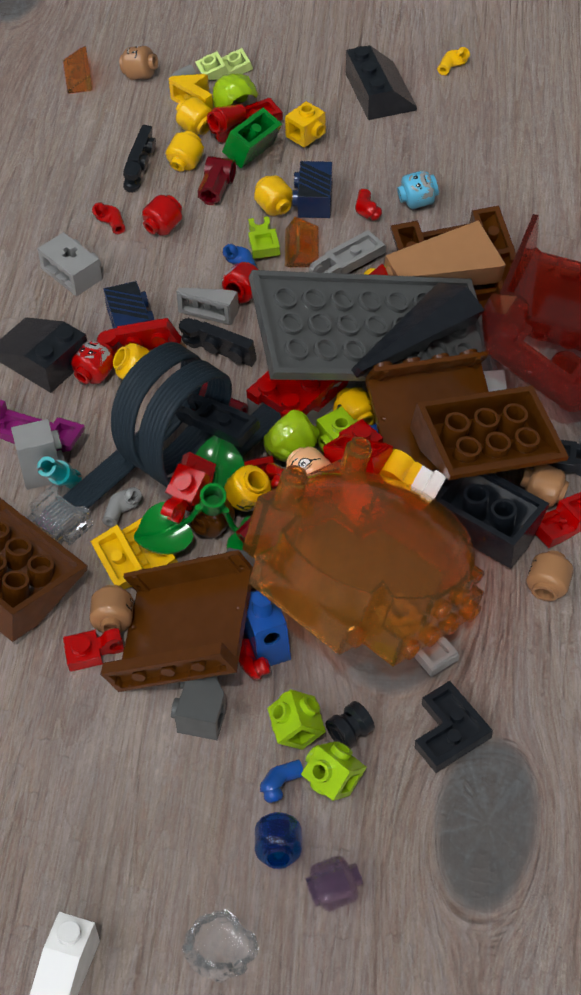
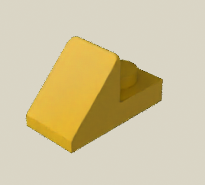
M179 75L169 78L170 97L173 101L179 103L183 99L187 100L190 97H198L208 107L213 109L212 94L209 93L208 75Z

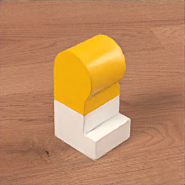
M393 449V452L379 473L381 479L422 508L434 500L446 479L439 471L435 470L432 472L419 462H415L407 453L398 449Z

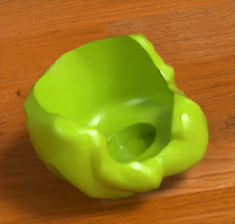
M226 74L221 76L213 87V105L215 108L230 106L234 101L243 103L247 101L248 95H253L254 98H257L259 94L249 76Z
M291 410L280 418L268 433L264 435L265 450L277 460L286 462L289 455L298 448H315L320 432L303 412Z

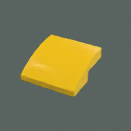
M142 518L123 530L117 524L90 541L113 584L123 589L132 587L123 578L124 573L178 562L174 554L165 555L148 551L134 540V534Z

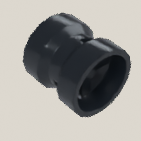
M352 701L344 708V714L333 715L325 723L331 738L335 742L343 743L349 748L356 743V738L359 735L366 736L375 728L371 715L357 701Z

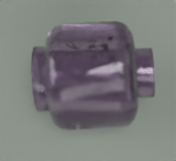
M336 855L311 866L310 876L305 878L315 907L321 905L325 911L331 912L357 901L359 895L357 886L362 885L363 880L356 863L348 865L343 856Z

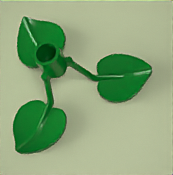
M212 436L200 447L196 455L216 464L212 483L202 488L199 504L195 505V509L187 518L184 515L180 524L172 522L166 516L160 514L165 502L157 503L149 508L143 515L139 527L134 534V540L148 551L165 555L183 551L193 540V532L187 524L191 523L199 512L209 516L223 514L233 532H236L251 517H245L238 528L229 513V509L225 506L227 495L224 486L227 479L240 467L244 466L240 452L232 443ZM236 533L228 538L227 549L233 548L252 552L237 537ZM277 534L258 552L266 554L267 566L279 564L282 560V547Z

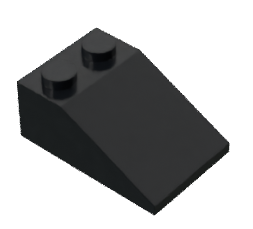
M25 317L0 339V363L51 393L75 372L71 364L72 358L82 345L87 342V337L85 333L64 321Z

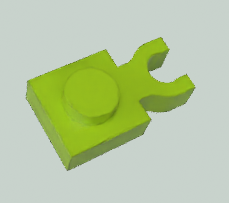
M269 216L264 217V223L261 225L255 224L254 218L248 219L250 230L248 232V240L253 258L280 255L275 228L270 229Z

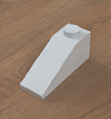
M62 912L58 913L44 945L30 995L79 994L100 942L95 922Z

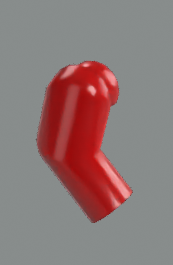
M98 202L93 206V215H95L97 220L110 224L113 233L121 234L125 231L124 221L118 208L104 205L102 202Z

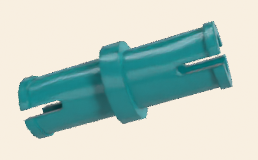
M46 456L41 458L37 464V468L42 469L38 473L41 476L47 477L55 485H65L67 488L72 489L82 480V477H78L81 473L76 469H72L71 465L65 461L54 460L52 457Z

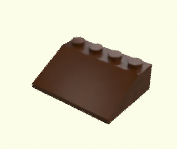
M533 385L417 402L410 425L420 451L448 480L567 461L569 458Z
M0 498V632L14 642L36 627L88 570V565Z

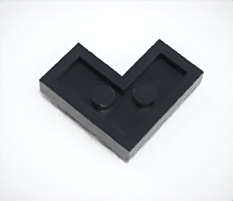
M451 681L422 697V706L439 726L416 739L414 747L435 773L492 738L493 730Z

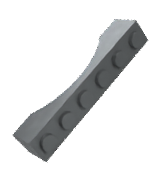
M228 548L227 552L237 551L239 549ZM239 550L255 569L251 592L263 589L267 576L266 554ZM213 676L181 682L180 688L183 689L181 696L174 699L171 709V718L175 719L177 733L218 741L226 714L224 691L217 677Z

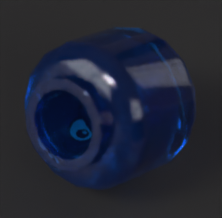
M274 812L261 817L256 823L254 851L257 858L263 864L274 869H282L296 862L301 856L302 829L299 821L294 816L287 813Z

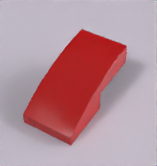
M581 492L559 500L555 510L545 513L535 535L548 548L556 546L581 532Z

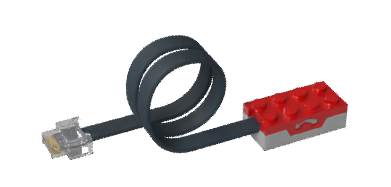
M177 342L164 343L148 352L126 374L114 398L111 411V432L117 450L63 497L58 495V487L52 484L30 503L32 513L26 518L59 544L64 541L71 546L93 526L88 509L135 467L149 474L167 488L172 478L167 475L175 472L178 463L181 464L183 455L188 452L196 454L200 447L213 436L194 426H187L163 450L164 442L182 424L175 415L176 411L181 405L192 409L188 405L187 398L193 393L199 395L202 385L207 382L208 385L204 397H210L229 405L232 395V383L229 376ZM181 363L180 369L173 373L154 393L144 412L140 430L135 433L138 411L147 392L165 372ZM268 370L246 390L248 413L259 420L260 428L242 447L234 446L243 457L264 438V435L268 433L280 418L291 410L303 412L314 425L316 419L325 415L333 407L336 396L341 390L354 388L360 381L270 379Z

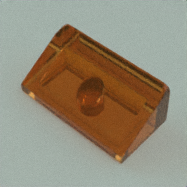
M86 46L63 60L67 92L69 94L92 90Z
M294 217L285 229V266L310 267V264L319 258L318 226Z

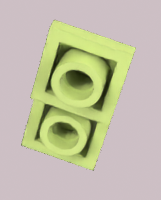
M243 48L233 51L222 58L216 51L195 61L200 73L208 75V80H218L226 74H243L253 70L252 64Z

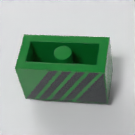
M263 107L230 131L222 152L229 159L235 160L237 166L243 168L274 144L282 123Z

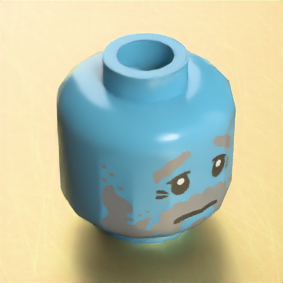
M425 170L404 175L401 180V186L397 187L400 202H406L407 206L411 209L431 205L435 201V196L439 195L435 176L433 174L430 175Z

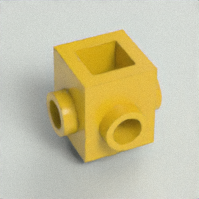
M307 101L285 116L286 137L304 148L326 133L325 112Z

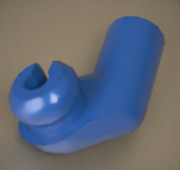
M299 759L273 767L268 771L260 784V792L264 793V800L266 802L272 803L281 800L283 792L280 787L285 782L303 777L301 775L303 767Z

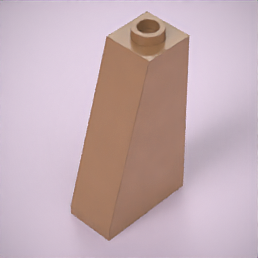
M479 220L385 255L384 266L390 276L472 279L473 285L500 282L506 266Z

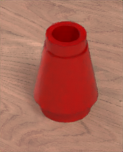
M242 104L215 107L208 113L207 122L213 132L224 133L245 119L247 112Z

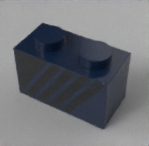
M300 161V171L294 172V188H298V190H293L292 199L293 206H298V218H330L332 162Z
M137 281L103 288L106 309L113 329L117 328V326L155 320L152 310H146V308H149L145 291L140 292Z

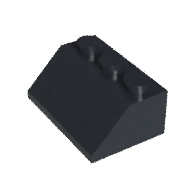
M370 45L346 50V76L368 120L417 111V106L392 60Z
M494 473L448 480L431 502L430 523L511 569L529 547L549 507V503Z

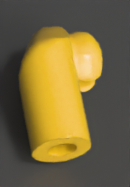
M466 47L448 51L437 67L439 74L447 75L451 67L465 64L470 57V51Z

